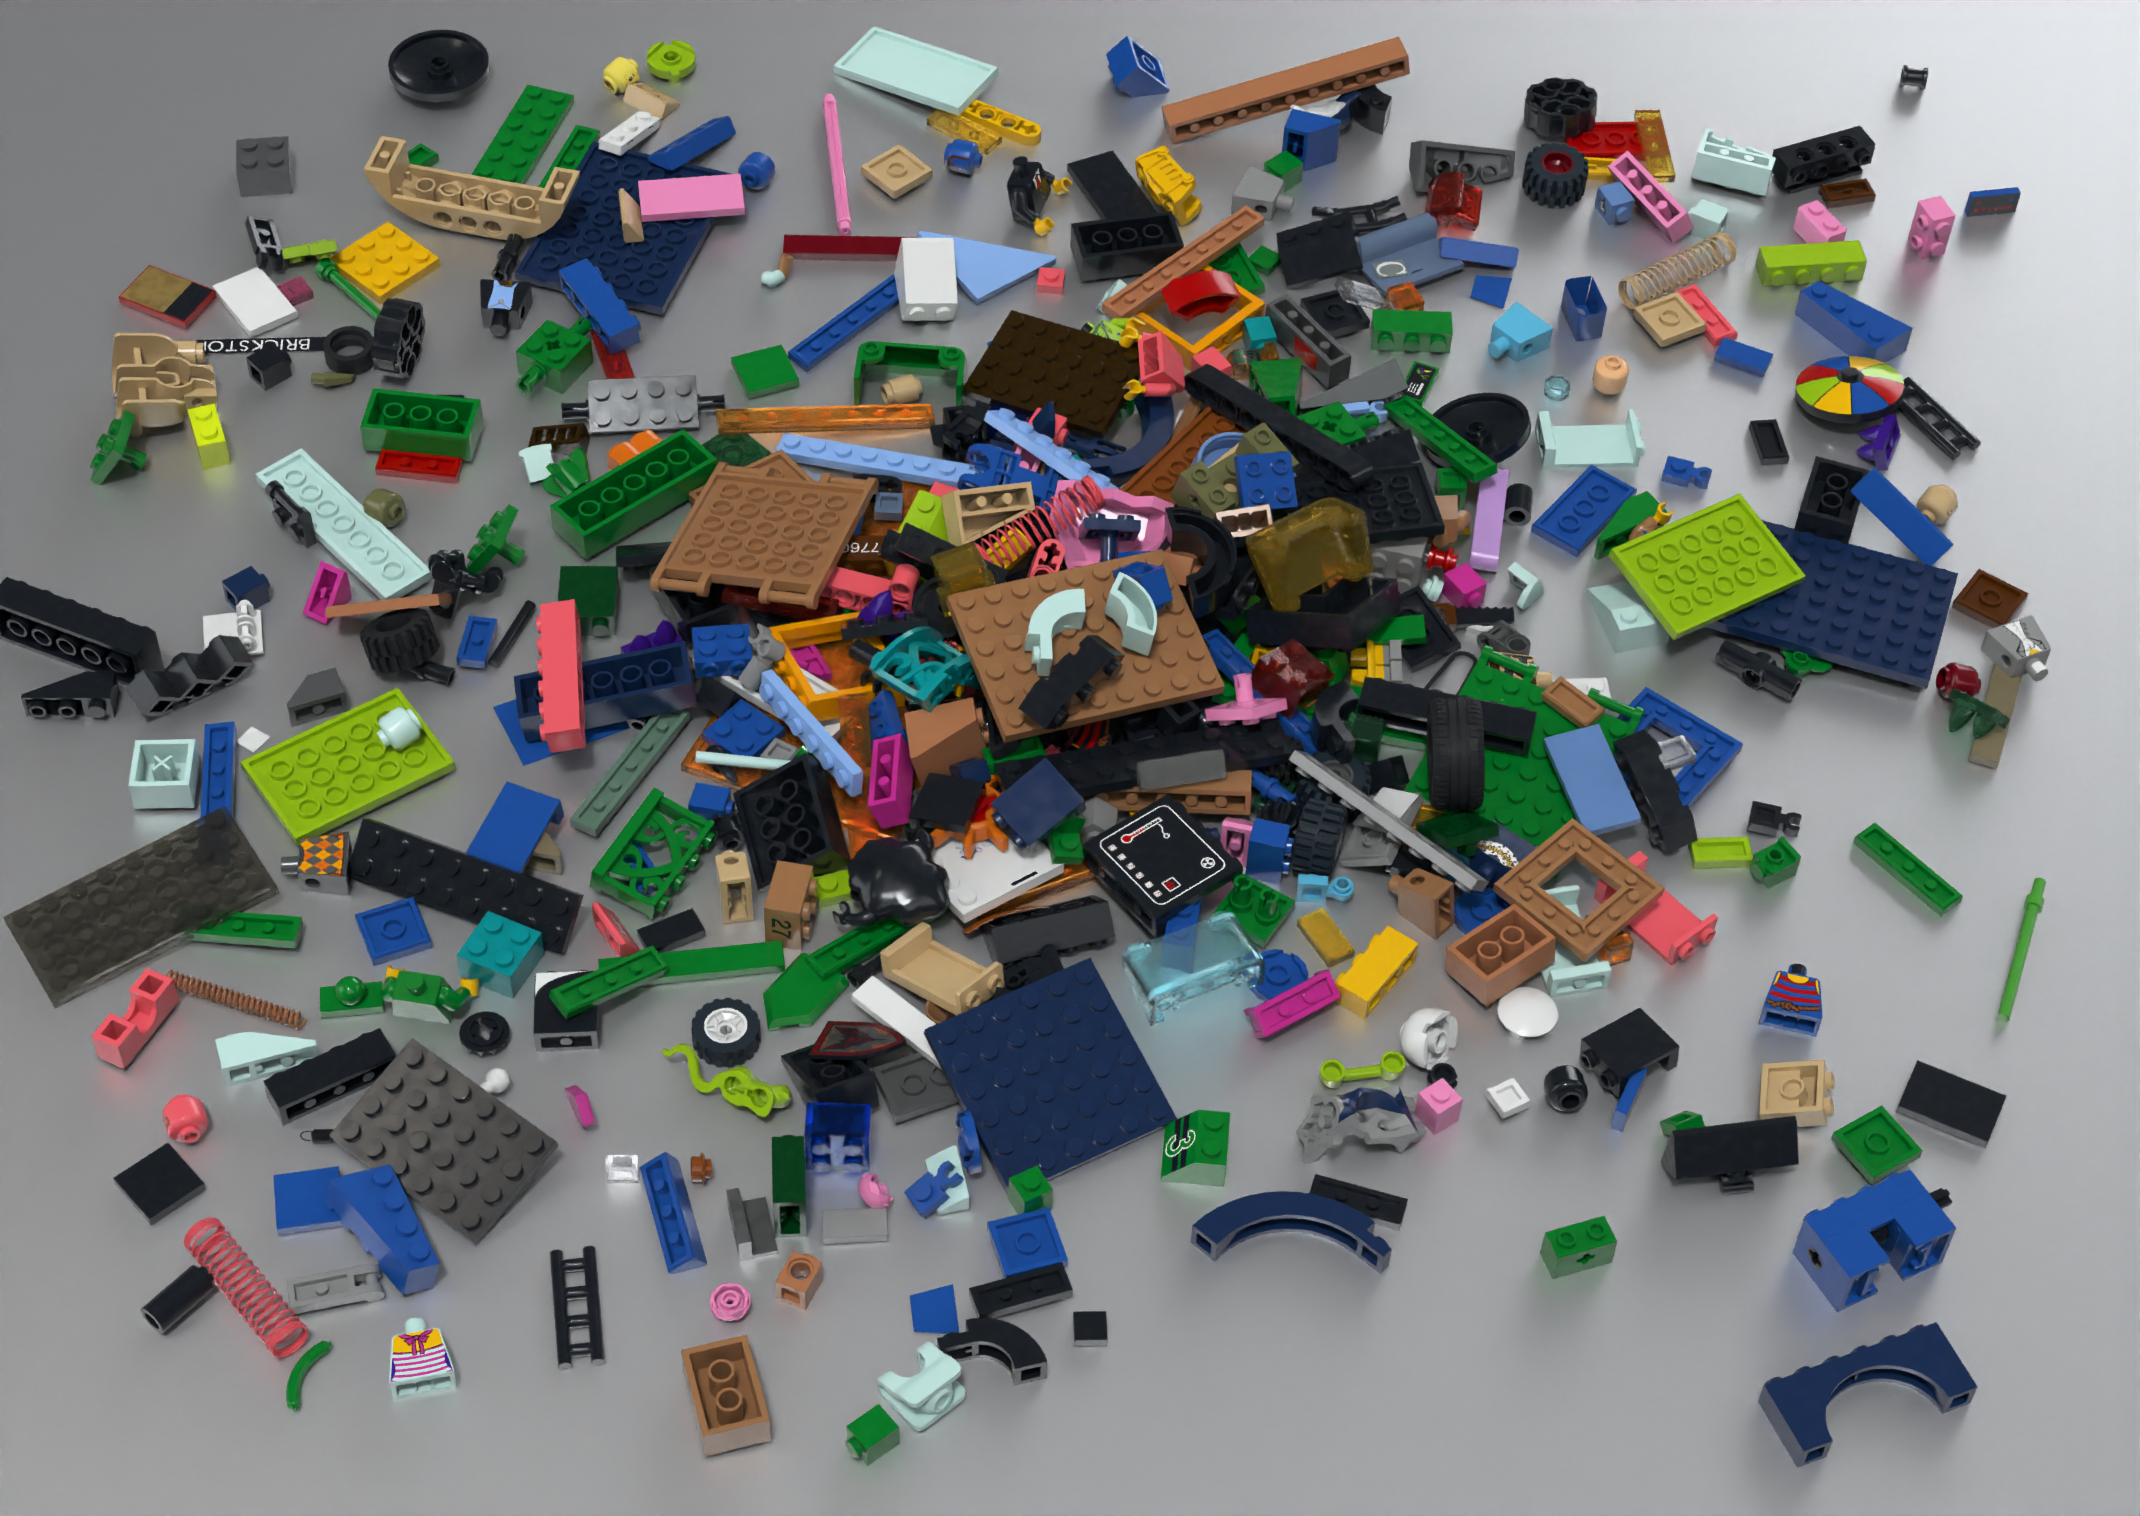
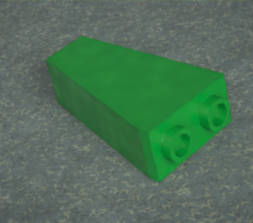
M1302 358L1249 362L1250 389L1296 417L1302 389Z

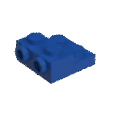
M749 623L691 628L696 678L740 676L753 657L752 645L748 640L750 636Z

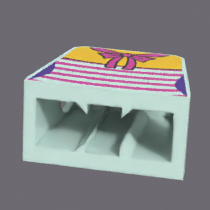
M422 1318L407 1320L405 1322L406 1333L395 1335L391 1341L389 1382L393 1400L457 1389L454 1368L440 1329H426L425 1321Z

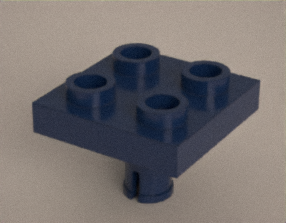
M1092 513L1089 514V517H1084L1079 526L1078 538L1101 540L1099 562L1117 559L1118 540L1135 541L1141 532V520H1134L1132 515H1118L1117 519L1106 518L1105 514Z

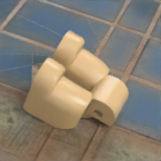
M116 333L114 335L112 354L113 397L117 398L116 419H119L125 410L135 415L129 438L140 437L143 428L176 425L185 420V414L188 415L187 409L214 403L216 407L218 398L213 365L191 364L188 360L177 357L178 345L168 336L159 333Z

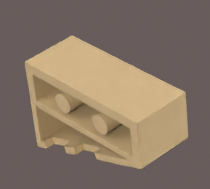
M1031 481L954 490L941 496L948 542L959 548L1012 522V520H1016L1020 515L1027 514L1028 510H1035Z

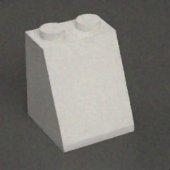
M901 238L894 276L902 321H954L958 297L953 238Z

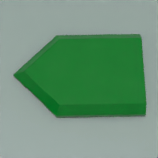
M801 953L763 993L768 1031L781 1030V1027L799 1025V1027L812 1026L849 986L848 980L842 974L836 973L822 981L805 962V956L808 954Z

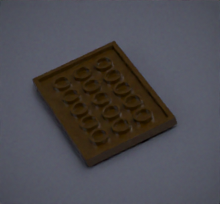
M1011 310L965 383L964 396L1031 417L1037 408L1042 409L1048 401H1053L1055 414L1067 418V428L1104 439L1126 402L1124 395L1130 391L1129 389H1122V387L1132 379L1137 381L1140 379L1138 347L1131 345V347L1125 348L1119 344V341Z

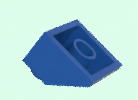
M1129 36L1122 39L1106 54L1109 62L1108 68L1114 77L1113 83L1120 92L1123 93L1125 91L1131 97L1167 94L1170 91L1160 59Z

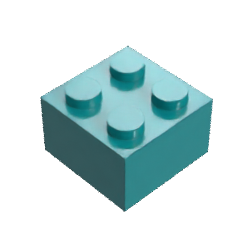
M488 911L456 955L460 977H467V979L479 978L480 986L514 999L544 956L542 932Z

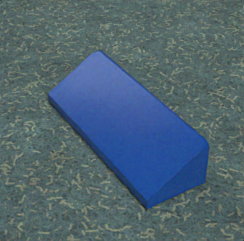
M1449 237L1439 238V251L1442 257L1513 268L1517 265L1519 249L1516 247Z

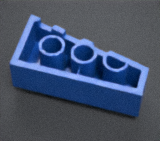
M1817 281L1800 291L1795 315L1848 356L1866 357L1883 363H1887L1907 350L1913 329L1821 281Z
M391 1164L329 1179L324 1204L330 1211L335 1210L341 1217V1224L347 1231L352 1230L360 1239V1246L367 1254L371 1253L378 1260L379 1268L401 1294L407 1295L434 1288L440 1263Z

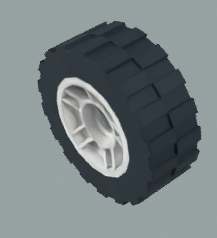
M731 998L715 999L711 1003L707 1002L704 1004L703 1008L698 1009L695 1013L696 1016L692 1019L691 1027L694 1051H697V1056L705 1060V1063L719 1068H732L736 1065L745 1064V1061L754 1057V1053L758 1051L759 1043H761L760 1019H758L757 1012L753 1011L748 1003L745 1004L742 1000H733Z

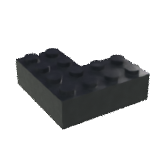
M1345 576L1322 595L1270 592L1261 598L1259 602L1245 610L1249 643L1260 644L1261 647L1285 645L1288 649H1296L1303 646L1311 647L1312 650L1316 651L1327 648H1335L1339 652L1353 651L1356 646L1367 640V637L1378 631L1382 625L1400 612L1398 580L1395 578L1374 577L1372 579V595L1370 593L1369 577Z

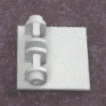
M241 600L236 606V612L203 616L204 650L209 646V642L213 638L223 635L239 637L249 655L263 654L261 610H254L250 601Z

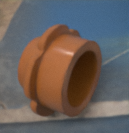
M700 1153V1156H691V1181L701 1182V1185H704L706 1178L712 1177L711 1159H705L704 1153Z

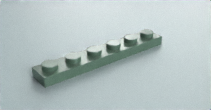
M681 709L653 715L570 818L571 826L597 837L691 719L690 711Z

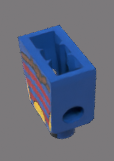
M1791 964L1788 972L1777 971L1764 1002L1758 1025L1816 1037L1823 1016L1820 981L1817 978L1806 976L1807 968L1802 964Z

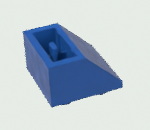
M1292 109L1284 127L1282 152L1286 150L1302 161L1304 172L1335 162L1337 159L1341 120Z

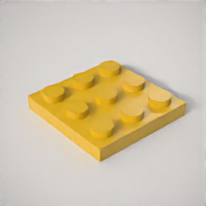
M388 221L333 255V257H330L337 264L341 276L380 304L441 266L439 257Z

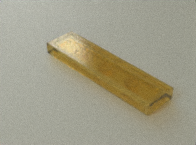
M1635 110L1634 119L1646 170L1659 183L1674 182L1676 175L1660 110Z

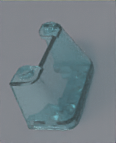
M1219 911L1213 914L1210 919L1143 944L1141 942L1133 943L1125 949L1126 952L1122 956V966L1150 1026L1163 1022L1165 1019L1163 1013L1170 1007L1173 1012L1179 1010V1003L1231 983H1234L1235 988L1241 986L1242 981H1245L1248 988L1251 989L1263 984L1265 962L1259 950L1234 913H1227L1226 911Z

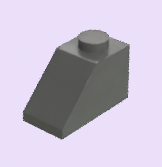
M336 667L306 676L287 703L292 727L349 711L345 690Z

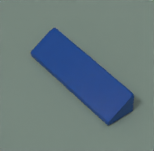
M730 116L711 119L647 157L648 161L669 171L680 167L735 135L736 131Z
M1875 467L1851 489V493L1924 564L1932 566L1954 545Z
M664 1152L640 1166L668 1273L675 1274L707 1265V1260L679 1161L669 1153Z

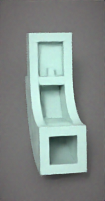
M1070 589L1056 593L1045 599L1032 614L1024 651H1032L1031 660L1032 664H1037V676H1049L1053 661L1052 638L1065 630L1082 629L1086 613L1084 589Z

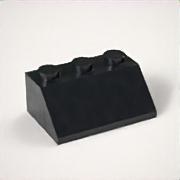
M1351 212L1276 233L1278 253L1289 290L1364 269L1360 234Z

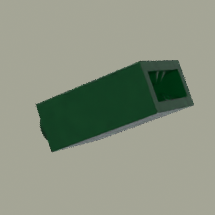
M561 566L558 601L575 599L580 616L581 636H616L619 596L618 567Z
M783 1135L781 1137H772V1195L775 1238L807 1237L804 1136Z

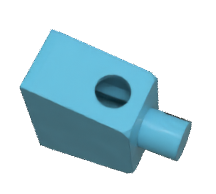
M1515 302L1494 322L1490 344L1488 345L1489 353L1495 358L1505 354L1513 361L1519 362L1550 347L1553 327L1518 302Z

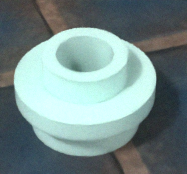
M1433 575L1431 580H1425L1422 591L1430 601L1436 603L1444 582L1438 580V576Z

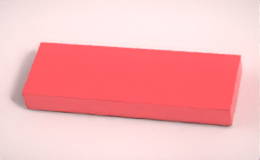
M1696 284L1673 292H1678L1707 324L1705 332L1702 333L1714 347L1719 346L1724 337L1731 340L1737 339V331Z

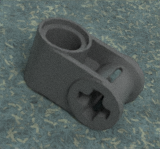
M1503 620L1494 623L1493 628L1488 632H1482L1477 636V643L1481 650H1483L1485 645L1493 647L1495 652L1529 656L1530 640Z

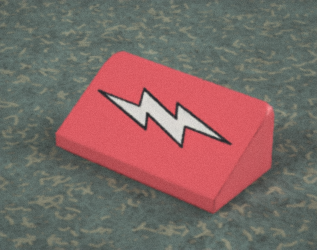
M598 902L592 903L593 922L617 957H625L641 951L614 912Z

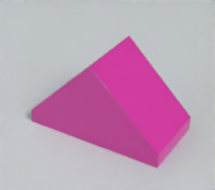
M321 561L302 614L324 624H330L335 617L326 618L325 608L327 606L348 604L352 599L347 571Z

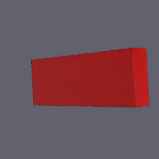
M381 449L375 472L378 476L457 484L463 467V459L461 457Z

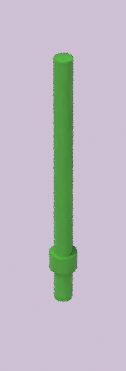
M2042 878L2034 879L2031 893L2027 895L2024 909L2026 912L1997 1016L2002 1022L2010 1020L2037 915L2041 913L2044 898L2042 896L2046 881Z

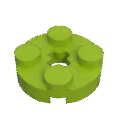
M672 40V44L664 45V41L658 42L647 51L648 72L659 78L667 79L670 83L680 82L682 77L689 75L696 68L694 49L683 41Z

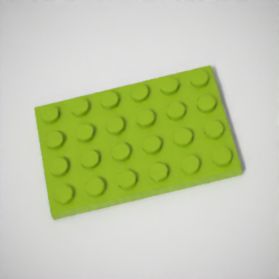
M1740 493L1612 548L1608 555L1673 640L1802 583L1806 577Z
M398 687L240 761L243 772L296 846L304 838L319 836L456 769L454 760ZM397 707H403L405 710L410 708L423 727L419 730V739L402 750H396L391 745L385 747L376 733L381 730L378 724L379 719Z

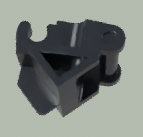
M981 402L974 407L962 405L943 408V424L930 427L933 445L942 449V460L960 462L956 459H962L968 462L966 454L971 445L978 443L990 445L988 423L984 421L987 411L991 410V406L988 403Z

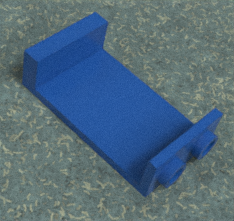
M506 782L466 853L522 873L550 822L557 825L561 823L564 817L561 801Z

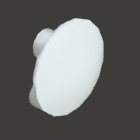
M1519 987L1511 990L1500 999L1497 1008L1499 1020L1509 1030V1035L1516 1040H1523L1526 1037H1540L1553 1032L1559 1015L1557 1005L1552 998L1543 991L1531 987Z

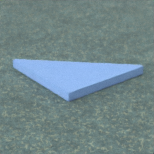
M919 231L917 238H953L956 282L976 305L1039 273V267L1049 268L1055 265L1057 259L1053 255L927 231Z

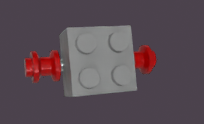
M1428 537L1408 538L1402 541H1382L1375 544L1367 543L1368 552L1365 554L1362 577H1369L1370 586H1372V579L1374 577L1395 578L1398 580L1399 593H1404L1419 585L1424 562H1427L1426 570L1431 571L1435 566L1442 568L1443 573H1446L1456 568L1458 554H1454L1453 547H1450L1445 552L1438 550L1433 543L1429 552L1426 550Z

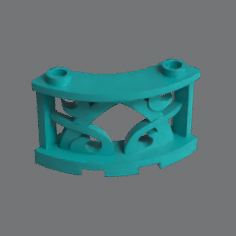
M929 626L916 627L905 632L890 643L882 652H877L869 666L875 679L913 700L930 713L944 697L954 690V684L969 685L976 690L980 688V683L968 655L942 641L944 636ZM919 655L927 660L932 656L940 662L930 661L920 664ZM895 665H898V667H896L894 676L904 675L899 679L888 674ZM913 681L918 691L908 686V684Z

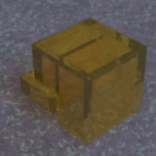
M974 541L930 556L939 587L936 589L945 618L951 616L946 604V597L948 599L953 597L952 594L996 585L994 575L991 570L987 569Z

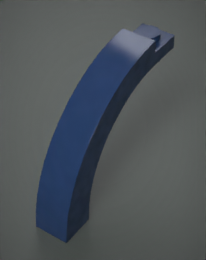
M1143 394L1136 396L1134 401L1141 420V440L1134 447L1123 453L1081 461L1088 463L1091 466L1090 469L1094 472L1107 476L1110 479V483L1116 487L1122 488L1166 446L1174 424V408L1171 396L1145 397Z
M1264 1192L1232 1200L1212 1210L1194 1223L1191 1234V1243L1213 1261H1216L1225 1252L1241 1242L1260 1235L1280 1232L1310 1234L1335 1242L1358 1256L1380 1274L1389 1266L1392 1251L1383 1238L1373 1235L1375 1221L1360 1211L1330 1198L1302 1192Z

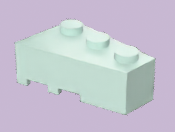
M1706 128L1697 152L1691 178L1698 179L1703 183L1722 185L1727 189H1739L1747 191L1752 195L1765 196L1776 158L1750 146L1743 149L1733 144L1734 139L1726 137L1725 140L1713 136V130Z

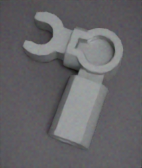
M757 624L756 626L759 629L758 637L749 636L748 638L750 644L757 647L758 655L752 657L738 678L744 686L754 691H757L761 685L762 672L772 669L771 663L779 662L785 653L784 643L776 640L771 635L770 628L762 624Z

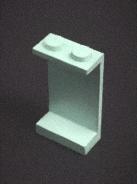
M1628 409L1625 425L1552 426L1549 411H1538L1535 435L1542 468H1588L1591 464L1595 467H1638L1640 456L1645 454V441L1640 439L1641 423L1640 420H1636L1634 409Z
M1578 885L1559 886L1554 889L1545 890L1582 919L1577 907L1580 891ZM1556 940L1555 962L1540 971V975L1548 995L1553 998L1608 988L1612 969L1608 961L1599 962L1596 953L1584 962Z

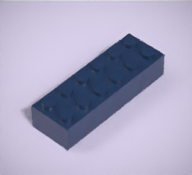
M685 641L582 662L585 729L698 706L692 664ZM539 671L513 676L518 719L525 740L527 742L541 739L539 725L544 724V720H541L539 702H543V698L539 694L538 681L543 680V677H540Z

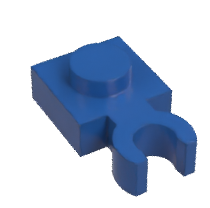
M1668 456L1661 481L1686 488L1689 483H1693L1697 488L1707 489L1712 470L1707 467L1694 468V462Z
M945 1161L940 1165L935 1177L928 1171L904 1192L924 1218L930 1216L950 1198L946 1193L949 1187L955 1188L964 1180L959 1173H955L951 1178H948L949 1172L955 1168L950 1161Z

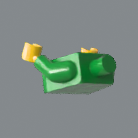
M388 965L384 983L380 990L381 998L386 1002H392L393 1016L451 1024L454 1011L460 1009L470 997L478 996L479 978H460V987L455 991L443 977L405 971V968L394 969L391 965Z

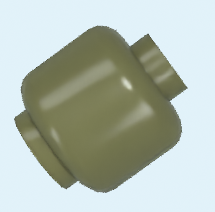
M385 489L373 490L363 502L364 512L381 522L386 528L398 525L405 514L403 498L397 493Z

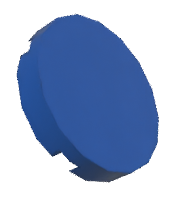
M1485 887L1483 892L1471 890L1468 893L1463 891L1461 896L1456 898L1454 902L1455 925L1466 935L1511 905L1490 887Z
M1274 949L1264 951L1254 957L1248 969L1247 982L1250 990L1257 998L1267 1001L1306 981L1309 973L1306 964L1293 953L1289 955L1283 953V950Z
M969 1110L957 1112L955 1126L962 1128V1131H959L957 1141L963 1167L966 1168L969 1175L978 1174L981 1172L982 1163L974 1119Z

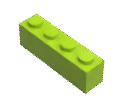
M1859 240L1759 247L1755 267L1763 287L1811 284L1817 281L1823 283L1857 281L1863 279L1867 259Z

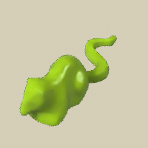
M678 1044L671 1050L665 1048L662 1050V1054L667 1057H671L677 1052H682L686 1055L690 1078L697 1090L708 1093L720 1088L723 1097L736 1106L748 1107L758 1116L767 1117L772 1108H785L791 1101L792 1094L787 1085H770L754 1076L747 1067L738 1066L717 1074L712 1081L708 1082L701 1077L699 1061L691 1046L688 1044Z

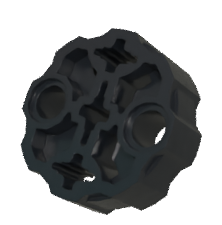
M1548 78L1539 84H1533L1527 89L1525 124L1527 127L1536 130L1538 134L1546 137L1559 136L1571 138L1584 131H1590L1595 125L1597 114V92L1594 88L1586 86L1583 81L1573 78Z
M388 298L383 303L382 310L375 322L374 337L371 345V358L374 362V371L377 374L400 379H409L412 376L421 356L425 333L423 307L419 302Z

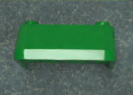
M868 341L859 346L854 372V409H860L865 372L957 378L956 406L963 405L967 358L961 349L946 346Z

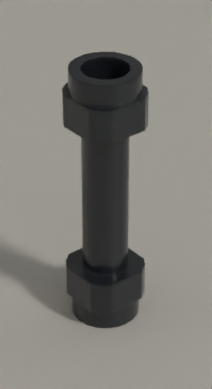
M902 934L901 936H897L896 938L891 940V944L900 937H902L904 934ZM880 954L864 966L862 964L856 965L847 974V978L853 987L858 989L871 975L882 968Z

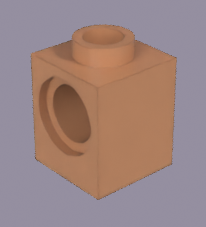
M792 1251L775 1281L776 1299L806 1310L823 1281L822 1262L810 1254H800ZM800 1276L806 1277L805 1279H796V1277Z

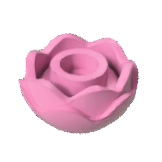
M865 1173L861 1177L858 1192L863 1200L871 1208L881 1209L889 1207L893 1197L888 1196V1187L878 1181V1176L875 1173Z
M738 1283L721 1284L711 1293L710 1309L720 1320L727 1322L737 1321L745 1316L750 1308V1294L747 1289H744Z

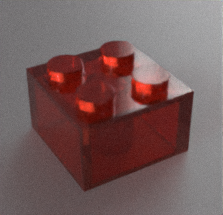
M1293 638L1260 657L1251 673L1252 687L1264 698H1286L1288 709L1280 712L1290 719L1316 703L1320 693L1330 686L1335 673Z

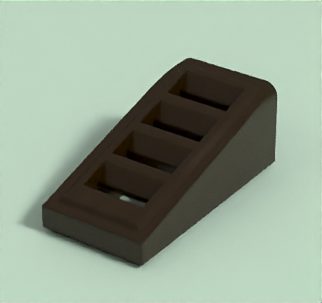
M584 423L533 427L528 447L551 444V453L570 455L577 447H580L587 454L590 434Z

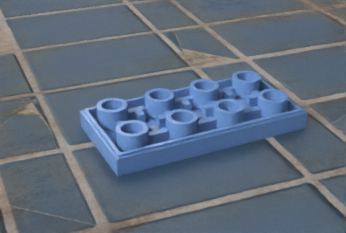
M1599 724L1543 739V746L1578 823L1594 835L1641 823L1640 813Z

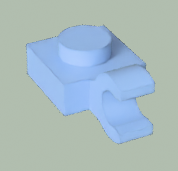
M1383 400L1373 401L1370 406L1368 401L1342 404L1353 418L1373 411L1378 416L1379 422L1387 420L1388 411L1383 410Z

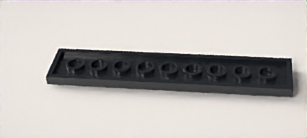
M1278 718L1262 719L1259 723L1250 725L1236 723L1216 728L1180 732L1175 736L1150 737L1148 739L1124 741L1117 744L1094 746L1092 748L1008 760L1006 762L994 763V773L1003 793L1041 760L1046 758L1081 797L1150 784L1291 762L1289 758L1293 754L1294 749Z

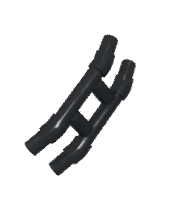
M1398 196L1370 205L1339 209L1314 206L1311 212L1312 216L1322 219L1351 212L1353 217L1365 216L1368 223L1356 224L1359 234L1370 233L1407 220L1405 213L1380 221L1377 219L1376 215H1382L1389 212L1390 209L1401 205Z

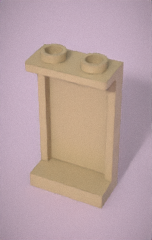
M923 921L880 952L882 972L885 978L956 1016L983 1004L994 995L996 987H1005L1001 963L996 961L986 968L933 940L931 926Z

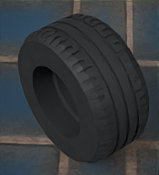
M1463 697L1455 699L1435 698L1428 704L1427 766L1429 799L1431 807L1437 811H1446V809L1448 811H1455L1456 809L1458 811L1466 809L1476 810L1483 805L1485 783L1483 715L1480 701L1473 697L1465 699Z

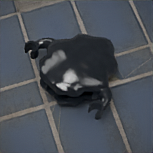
M914 817L909 819L912 829L902 827L906 841H897L892 837L868 840L863 848L857 851L855 857L849 862L847 870L851 898L860 903L861 912L852 914L849 904L844 901L840 902V910L843 913L839 914L832 911L834 922L837 925L849 924L856 927H867L876 922L897 921L904 926H912L923 920L939 917L946 912L950 902L947 889L949 876L945 868L934 863L933 838L928 831L920 827L918 819Z

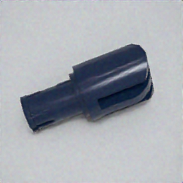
M1071 433L1067 435L1069 440L1065 439L1063 447L1071 452L1085 456V459L1114 456L1127 450L1124 446L1098 437L1089 441Z

